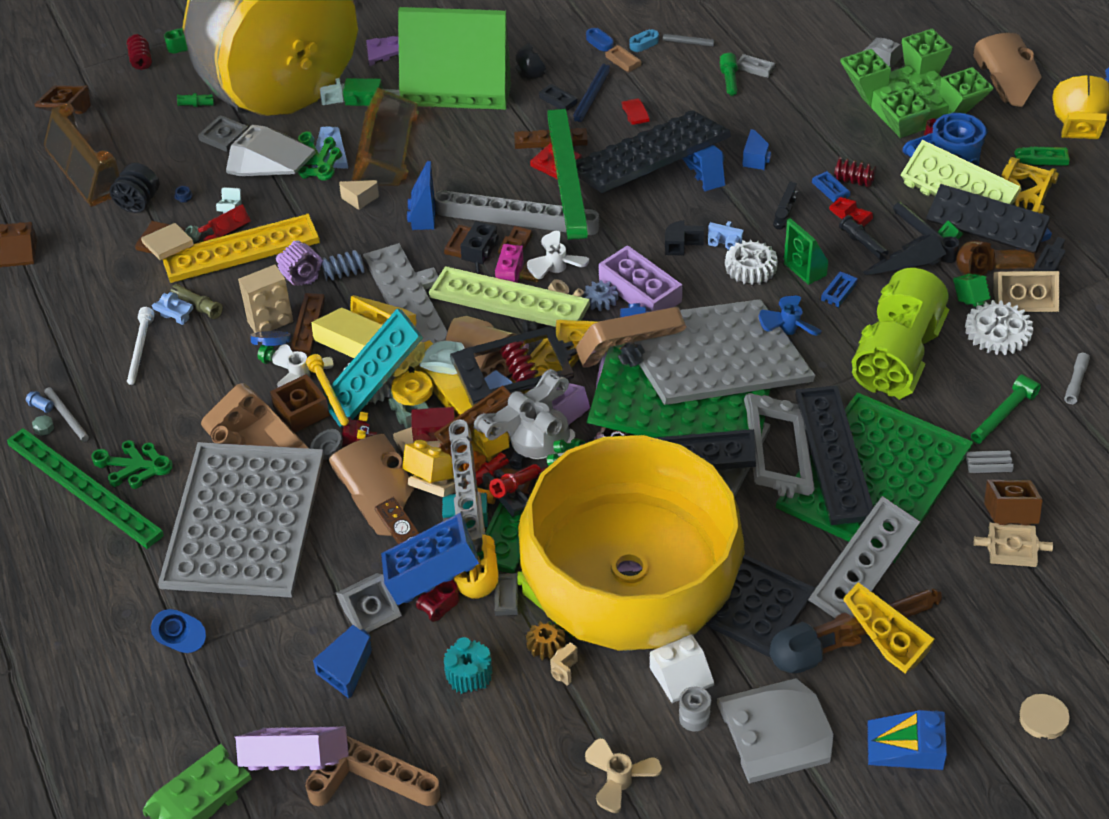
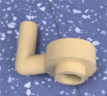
M558 279L553 280L548 287V290L569 293L568 286ZM578 288L573 296L581 297L584 292Z

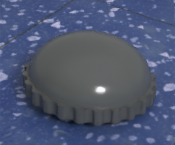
M327 429L313 439L310 449H323V460H328L334 453L341 450L343 445L342 434L336 429Z

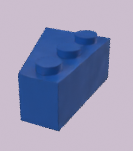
M715 145L682 158L690 170H695L697 173L695 175L696 179L702 180L704 191L725 186L724 154Z

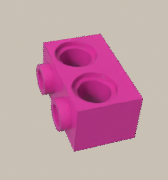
M503 244L495 269L496 278L518 283L524 263L523 246Z

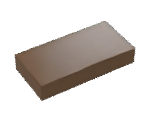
M619 45L606 52V58L628 73L641 66L640 59Z

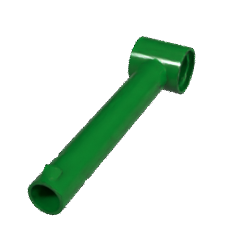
M1023 374L1019 375L1013 384V392L971 434V439L975 443L980 444L1025 397L1033 400L1039 393L1041 384Z

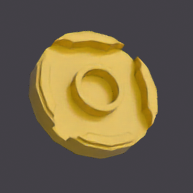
M406 371L395 377L391 384L393 398L403 405L414 406L422 404L430 398L433 392L431 378L421 371H414V373Z

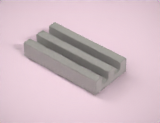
M744 54L737 62L738 70L767 78L772 73V70L775 69V63Z
M1010 451L968 452L966 461L969 473L1013 472L1014 466L1012 464V457H1010Z

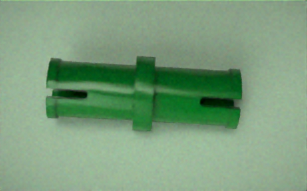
M193 93V95H177L178 106H214L213 94L198 95Z

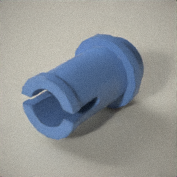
M31 391L26 397V402L31 407L35 406L45 413H49L53 409V401L42 397L37 391Z

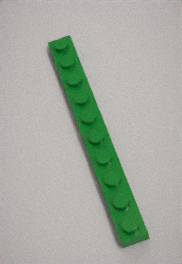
M24 428L7 439V443L12 449L146 549H149L164 536L163 531Z

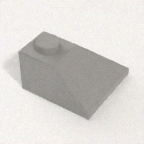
M876 38L865 49H873L890 68L904 55L902 45L885 38Z

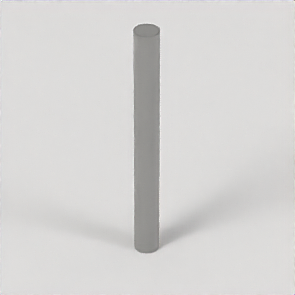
M51 387L46 388L45 394L53 401L54 406L82 442L88 441L89 436Z

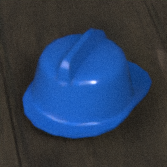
M174 609L163 610L156 614L152 620L151 632L155 640L179 652H195L205 642L206 631L203 624L196 618Z

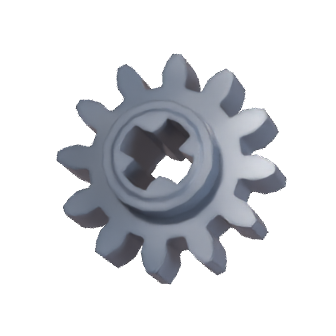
M602 280L599 283L592 282V287L585 286L586 291H583V298L590 299L591 310L595 309V307L599 311H602V308L610 310V305L615 306L616 300H618L616 286L611 287L610 282L606 284Z

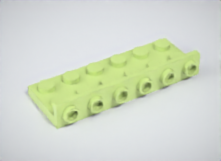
M924 140L921 141L901 174L904 184L911 188H919L920 192L927 196H930V194L936 196L940 184H944L1012 205L1021 191L1020 186Z

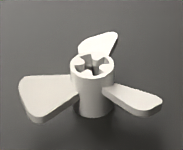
M553 231L545 235L541 240L542 245L546 249V256L528 260L527 268L535 278L542 279L548 271L553 273L564 271L566 269V262L578 267H585L589 263V258L566 255V248L560 243V232Z
M287 344L281 345L272 355L273 364L289 370V373L277 383L278 387L305 374L310 377L305 353L299 351L292 352ZM331 357L322 358L324 362L323 369H329L334 366Z

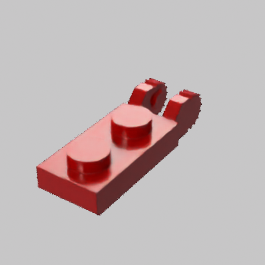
M243 204L208 221L209 223L198 228V231L200 233L208 230L210 227L212 228L214 234L203 239V241L222 237L251 220Z

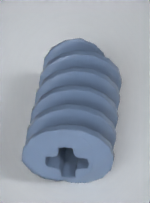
M356 250L352 251V256L345 252L344 258L341 254H337V260L332 255L329 258V262L325 257L322 258V269L326 281L327 276H330L333 281L335 274L341 279L343 272L349 277L351 270L355 275H357V269H360L362 273L365 272L361 255Z

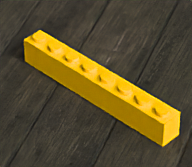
M430 340L424 342L425 351L433 345ZM420 364L413 367L416 371L426 373L431 378L433 392L445 407H454L455 418L472 407L458 374L432 372L420 367ZM476 429L471 432L472 440L486 457L509 448L508 438L510 436L508 431L495 440L487 439L483 432H479Z

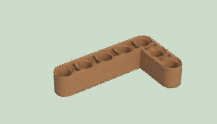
M679 307L600 321L588 328L577 344L576 350L582 366L590 367L597 364L612 346L676 334L685 330L687 326Z
M348 736V756L339 759L338 764L325 765L323 769L313 770L306 781L309 801L315 806H323L328 803L349 771L426 806H433L440 800V788L436 776Z

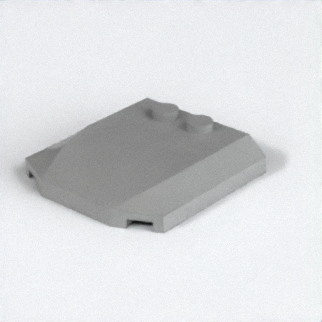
M797 678L717 698L718 708L724 723L728 724L740 754L741 766L748 783L830 763L833 742L832 729L816 694Z

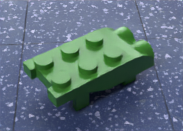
M219 744L152 795L142 810L146 817L149 816L151 819H208L214 815L224 802L229 806L238 799L236 791L249 782L251 776L243 766L239 769L228 759V751Z

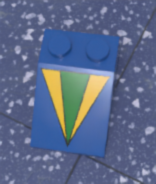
M919 710L868 721V765L943 770L947 754L944 712Z

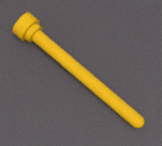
M313 354L307 358L306 365L311 372L316 373L341 425L346 426L349 420L323 371L324 362L320 355Z

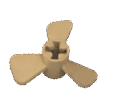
M597 739L585 753V759L589 764L607 772V783L597 794L596 801L600 807L612 813H618L621 810V791L631 785L632 776H658L662 772L660 762L656 758H648L632 765L627 755L621 753L613 755L604 739Z

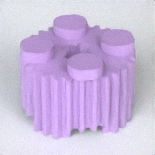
M299 240L293 241L289 248L286 247V250H283V253H279L276 258L278 269L294 286L303 285V283L311 285L312 282H315V279H318L319 267H321L323 262L313 249Z

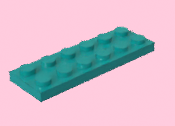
M397 308L331 385L346 416L352 420L423 339V336L401 309ZM324 393L323 395L327 399L329 413L332 415V417L337 422L339 427L343 428V425H341L326 393Z

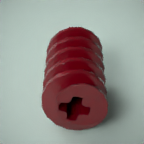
M139 34L130 36L127 40L130 64L139 70L149 68L152 64L148 41Z
M839 157L835 167V177L838 181L844 179V182L848 183L851 180L852 184H856L858 181L859 186H863L865 183L867 188L872 185L876 174V166L873 170L870 163L866 168H864V162L857 166L856 160L850 165L848 158L842 163V157Z
M524 341L512 342L500 350L503 359L506 360V366L509 367V372L513 374L512 379L516 382L534 378L539 373L537 369L531 370L535 367L534 362L528 363L532 357L530 355L524 356L529 351L527 348L521 349L525 345Z

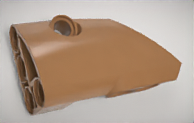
M1000 33L983 38L976 43L973 57L981 70L989 69L992 83L1003 102L1009 101L1013 106L1023 107L1035 86L1042 79L1034 61L1033 51L1026 47L1020 35L1016 33Z
M463 316L453 319L445 341L460 342L466 349L515 336L516 334L496 329L487 321ZM500 351L475 357L484 378L495 370L505 377L511 374L509 367L505 364L506 360L503 359Z
M244 383L236 385L201 421V426L211 436L214 443L309 449L296 433L270 409L262 398Z
M378 434L361 439L342 448L329 458V462L341 482L346 485L352 494L351 497L371 528L375 530L377 535L392 536L376 513L375 506L394 496L401 508L404 509L414 491V487L408 485L409 476L407 471L402 469L403 461L401 456L396 452L385 434ZM391 462L399 463L395 468L388 467Z

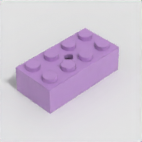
M628 245L599 263V281L602 280L605 284L610 282L611 287L616 286L618 295L629 304L640 303V306L645 307L646 311L652 312L673 308L682 302V284Z
M346 726L263 728L236 736L238 766H248L249 770L263 769V766H269V770L283 769L284 766H289V770L303 769L304 766H310V770H319L325 768V765L338 764L339 759L348 756Z

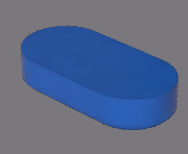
M590 28L586 31V40L598 50L609 51L613 48V39L602 30Z

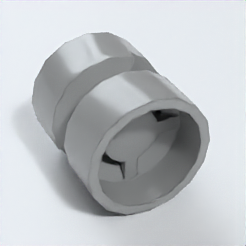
M701 687L686 688L679 698V722L682 727L689 731H701L709 725L711 697Z

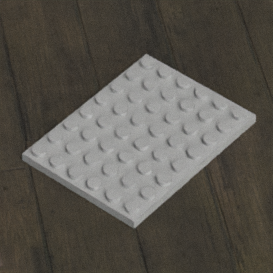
M761 299L680 310L687 326L685 330L672 335L634 342L635 344H641L645 350V353L642 354L644 360L639 365L664 405L813 382L815 374L781 327L770 332L762 328L758 316L761 310L768 309Z
M198 442L159 578V588L292 597L324 459L323 449Z

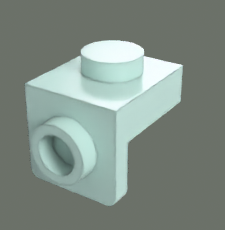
M222 188V199L216 204L217 211L225 213L241 205V189Z

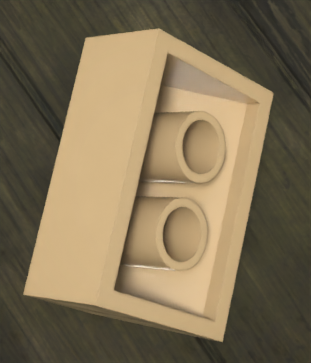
M1059 271L994 272V297L996 304H999L1000 300H1002L1003 305H1006L1008 302H1011L1010 307L1018 305V311L1059 312Z

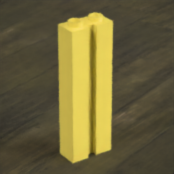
M340 308L312 322L313 338L315 341L352 358L357 356L382 326L344 308ZM423 342L416 346L392 376L397 377L408 371L409 366L416 367L422 362L425 356Z

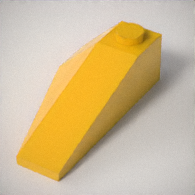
M355 295L351 296L350 311L383 325L398 308L406 314L416 327V314L406 309Z
M859 582L844 597V602L884 657L905 674L914 669L930 651L934 642L933 637Z

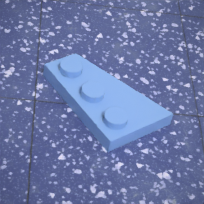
M321 127L315 147L318 153H320L324 145V140L328 137H333L336 142L335 147H338L342 152V157L335 161L333 167L348 168L339 127ZM331 149L329 150L324 160V163L328 161Z

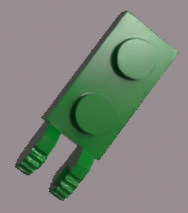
M1023 147L1014 151L1016 158L1020 159L1019 163L1026 165L1060 166L1069 165L1070 161L1068 148Z

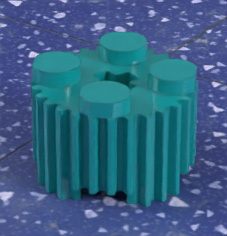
M463 637L459 638L454 643V646L451 645L450 649H447L444 657L446 679L452 685V690L456 689L457 693L460 691L463 694L468 690L472 692L473 689L477 691L478 688H486V685L490 684L489 681L492 680V662L488 647H485L484 644L481 645L480 642L476 643V640L472 642L471 639Z

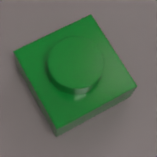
M947 221L938 231L944 238L955 237L959 239L963 235L950 221Z

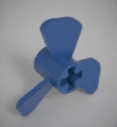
M800 296L782 297L779 301V306L782 309L781 312L761 310L758 316L762 328L767 332L781 327L786 335H792L796 332L798 326L815 336L821 335L822 332L820 329L800 320L803 312L798 306L801 300Z

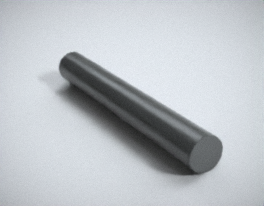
M663 34V41L714 47L715 40Z

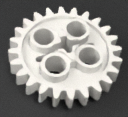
M992 300L991 305L985 302L983 307L979 305L976 306V309H971V313L967 315L965 333L969 334V340H974L973 345L980 344V350L987 348V353L995 350L996 355H998L999 351L1006 355L1009 350L1014 354L1015 349L1021 351L1022 346H1027L1028 341L1031 340L1033 322L1029 321V315H1024L1025 310L1018 311V305L1010 307L1011 302L1003 305L1002 300H1000L999 304Z

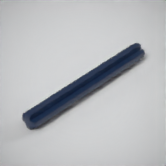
M601 65L573 115L574 121L581 122L584 119L610 72L609 65Z

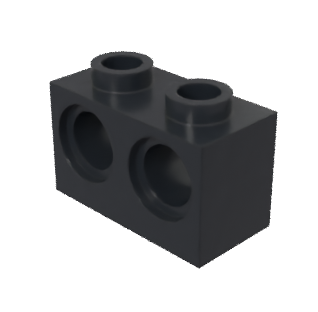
M475 221L460 245L461 259L474 263L478 262L483 265L485 260L490 257L494 245L498 244L499 234H497V226Z

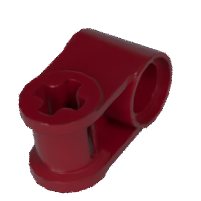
M452 579L449 582H442L436 585L433 590L419 597L416 608L428 614L432 622L440 620L445 613L459 603L457 583Z

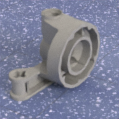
M553 369L547 370L536 387L525 394L520 391L512 393L508 399V405L497 413L479 415L474 422V428L479 432H483L489 440H495L508 431L512 447L518 454L525 457L540 458L554 454V441L563 439L567 442L570 437L567 418L562 412L553 409L552 401L564 394L568 389V379L559 377Z

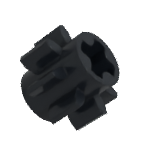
M631 341L620 348L621 354L618 358L622 365L628 364L630 367H634L644 360L642 354L645 353V350L641 344H635Z

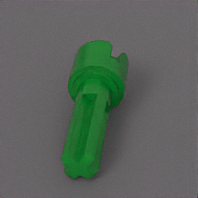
M725 53L720 56V70L725 75L727 94L733 96L737 94L735 73L738 70L737 58L733 53Z

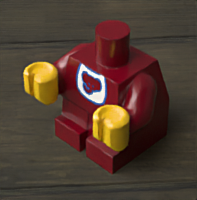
M360 412L359 420H352L350 417H347L349 423L343 426L342 446L346 447L361 439L377 435V432L369 431V424L366 423L368 413Z

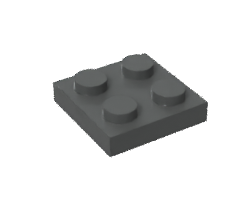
M220 115L198 134V138L201 142L228 152L231 145L249 127Z

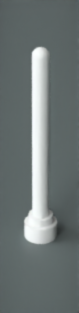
M149 307L140 308L138 313L140 327L127 379L129 385H133L136 382L148 325L154 320L155 312Z

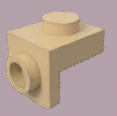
M571 642L564 648H560L554 657L550 659L552 676L557 681H562L566 685L571 683V670L569 668L578 661L577 647Z

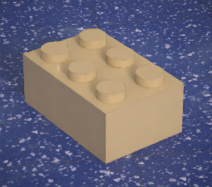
M276 265L238 279L247 321L255 333L272 331L293 322L286 281Z

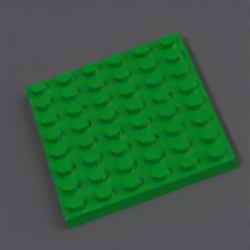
M622 344L612 346L607 351L587 423L652 438L749 430L744 398L749 393L769 396L770 388L664 405L639 364L634 367H630L628 364L622 365L618 358L621 354L620 348L625 345ZM759 414L760 429L762 436L765 416Z
M857 392L845 408V413L873 508L883 496L920 521L892 561L895 563L966 458L967 453L972 449L973 442ZM811 455L810 462L814 483L813 493L809 496L795 493L793 498L787 497L785 493V496H780L777 500L776 508L850 542L863 522L830 525ZM800 470L795 477L801 478ZM888 522L883 523L886 531H894L892 524ZM878 539L871 540V544L875 548H882V543Z

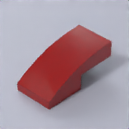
M639 98L622 101V109L627 113V119L632 125L650 122L648 113Z
M840 197L829 206V209L839 218L843 219L847 215H851L857 224L863 226L873 219L872 212L857 208L856 201Z

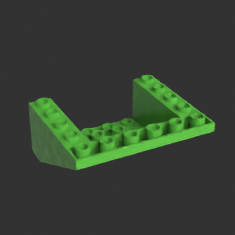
M399 7V92L401 106L506 110L511 85L506 11Z

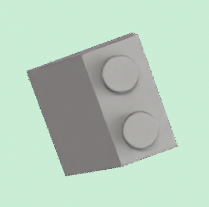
M376 573L336 593L352 625L360 630L364 629L367 633L402 616L395 600L384 584L383 574Z

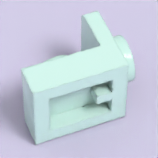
M336 78L335 85L320 88L322 105L343 102L344 84H340L339 78Z

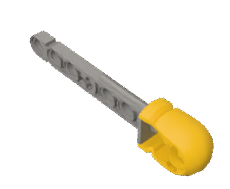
M456 420L449 427L456 497H454L455 514L461 513L465 524L469 520L476 521V524L469 528L468 531L476 552L483 551L484 559L480 561L478 557L479 564L469 571L470 575H467L464 571L456 575L454 581L457 583L458 590L463 595L471 599L483 598L489 595L498 583L495 542L491 536L485 535L481 494L477 490L473 447L470 443L472 441L471 431L464 420ZM458 427H465L464 432L459 435L455 434V430ZM467 445V449L464 452H457L459 446ZM462 464H469L466 471H459V467ZM463 478H466L467 482L469 483L466 489H463L465 487V481ZM465 502H474L471 508L463 509Z

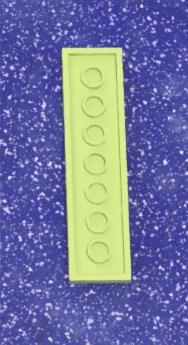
M446 266L429 291L430 298L535 321L556 327V320L581 321L590 306V299Z

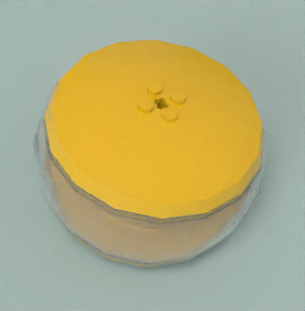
M187 0L183 30L192 65L213 93L229 104L259 115L269 116L294 113L316 102L321 97V87L336 83V78H340L352 58L358 25L353 0Z

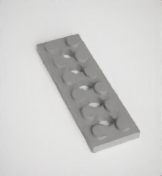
M882 496L808 600L834 618L842 613L855 616L844 600L836 597L835 590H843L847 595L859 582L869 591H872L920 521ZM888 522L892 524L894 531H886L883 523ZM878 539L882 543V548H875L871 544V540ZM867 556L870 559V564H862L859 557ZM850 572L855 573L859 580L852 582L848 579L847 574Z

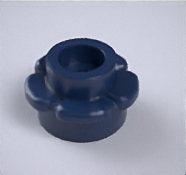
M180 186L176 188L174 198L185 203L192 198L193 194L189 187Z

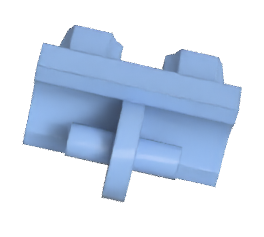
M728 221L726 226L710 222L708 226V244L716 247L719 243H722L730 250V247L735 246L736 243H742L743 230L733 228L731 221Z
M174 292L164 293L160 300L152 305L153 310L160 312L162 317H173L181 325L188 321L189 313L193 310L192 304L178 299V295Z

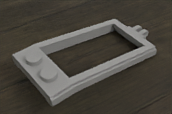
M746 394L744 402L747 410L749 429H754L756 467H753L754 481L758 485L778 490L779 496H785V493L789 498H793L795 493L809 496L814 491L807 435L798 404L787 400L773 399L765 395ZM759 414L793 422L801 478L765 470Z

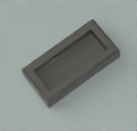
M518 573L498 574V583L495 587V616L518 615Z

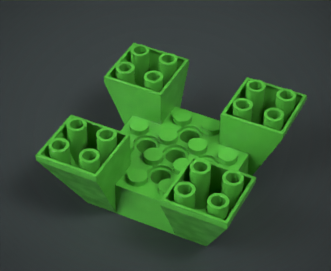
M933 28L902 38L905 67L891 71V68L873 49L865 50L840 60L862 99L900 138L925 130L929 119H938L950 113L966 114L993 90V86L973 67L945 77L939 75L952 51V47Z

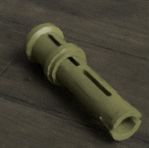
M179 284L172 286L178 291L171 289V292L176 293L178 298L195 306L198 312H205L211 319H217L221 315L223 309L221 303L212 302L208 296H199Z

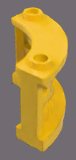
M1011 157L1008 162L1009 164H1006L1003 170V179L1021 187L1017 180L1029 177L1037 184L1033 188L1020 191L1013 203L1019 207V201L1024 200L1023 206L1025 209H1027L1028 203H1033L1034 208L1032 211L1042 214L1044 198L1052 183L1056 184L1059 173L1056 172L1057 169L1044 170L1019 163L1020 159Z

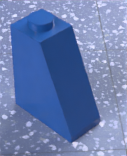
M352 625L313 660L316 674L347 698L353 695L372 651L370 635L364 629L360 630Z

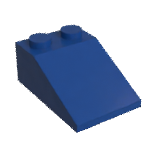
M431 161L426 162L411 191V199H408V210L410 211H407L408 223L411 222L412 230L435 229V195Z

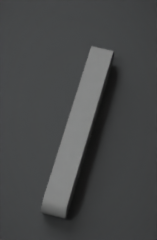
M439 191L434 197L436 213L440 216L566 232L563 208L559 205L451 191ZM584 209L588 235H595L599 231V214L595 210Z

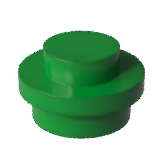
M261 345L258 350V359L262 363L268 364L272 361V355L275 353L274 347Z

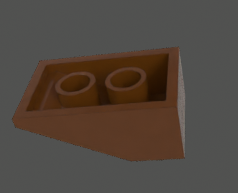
M54 85L35 103L37 108L60 114L67 112L82 114L91 106L88 86Z

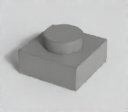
M434 267L416 272L424 290L432 288L439 277Z

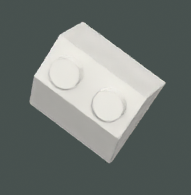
M692 634L650 652V669L671 703L679 701L681 693L686 688L697 686L707 689L714 686L704 652Z

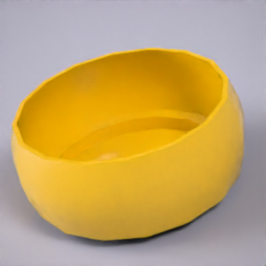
M645 435L602 437L567 450L540 474L520 517L518 528L522 572L547 617L579 640L618 651L658 649L691 634H696L723 607L730 597L745 553L738 505L734 494L715 467L682 445ZM624 561H634L642 567V571L634 576H626L617 570V566Z

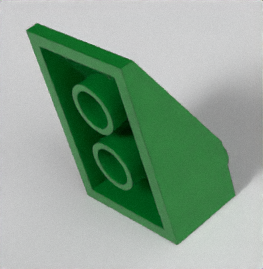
M790 218L787 220L784 264L810 285L827 276L828 260L817 241Z

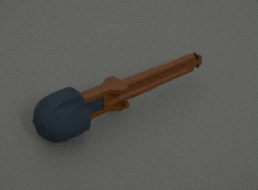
M932 588V593L927 589L888 605L907 618L933 608V603L938 605L942 595L941 591ZM847 613L839 614L833 621L814 628L805 622H800L783 629L774 636L770 645V656L775 666L781 671L792 674L801 673L816 667L822 661L823 654L842 646L860 644V636L867 634V632L855 616Z

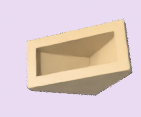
M377 180L340 182L342 199L359 210L379 197Z

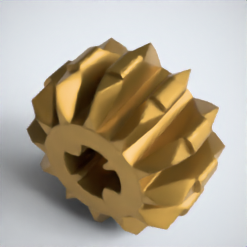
M550 620L547 624H543L540 621L538 626L532 625L530 631L527 632V649L532 652L533 657L540 655L542 661L545 657L551 659L560 648L565 647V633L563 630H560L558 624L552 625Z

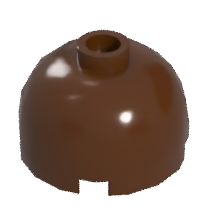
M972 240L965 243L957 254L958 270L963 275L970 273L987 277L984 274L988 270L991 271L993 269L995 250L991 248L990 243Z

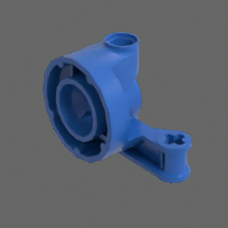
M965 113L946 114L936 120L932 133L907 142L902 151L911 158L921 141L924 140L979 167L981 148L985 142L988 129L979 119Z

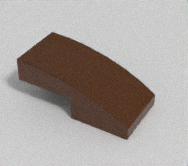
M514 226L509 237L505 236L498 253H501L503 244L523 246L524 250L533 235L532 230Z

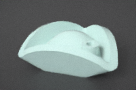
M436 342L425 351L420 367L437 373L457 374L450 360V354L465 348L460 342Z

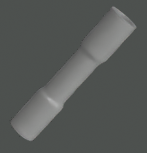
M1079 353L1077 355L1072 379L1064 398L1068 404H1075L1078 400L1082 379L1090 360V356L1086 353Z

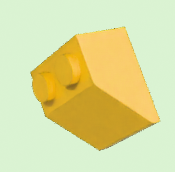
M415 440L414 443L405 444L402 469L430 483L454 478L452 457L442 452L441 448L432 447L424 440Z

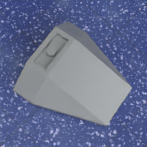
M251 125L231 145L226 172L227 174L237 176L296 174L316 152L311 147L281 131Z

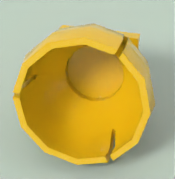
M1087 75L1072 77L1057 85L1053 91V105L1056 116L1064 123L1061 131L1062 138H1100L1107 120L1106 117L1109 114L1108 81L1100 77L1089 76V96Z

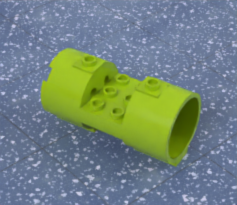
M905 268L897 271L891 277L889 284L881 290L882 295L877 307L879 321L873 325H867L862 330V337L859 341L860 345L851 362L853 367L852 374L861 386L874 393L877 390L888 393V396H895L899 400L914 392L925 367V363L922 361L924 356L923 344L938 337L949 312V309L946 307L948 291L944 283L934 274L919 268Z

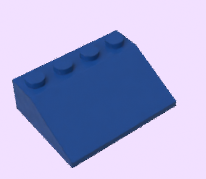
M461 513L381 553L384 584L397 605L403 602L408 603L415 596L423 592H429L436 585L442 582H449L456 575L464 571H470L479 564L476 549Z

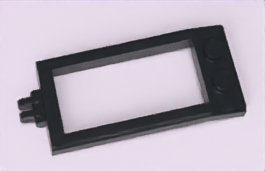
M550 326L451 353L450 360L456 369L471 406H474L499 388L489 389L475 357L500 351L501 348L512 342L524 341L527 344L548 338L563 369L556 371L558 376L571 379L574 377V372L568 361L572 359L571 356L577 354L576 348L571 349L574 347L573 342L564 343L563 340L558 341L553 328ZM542 375L508 384L504 387L510 393L528 391L536 387Z

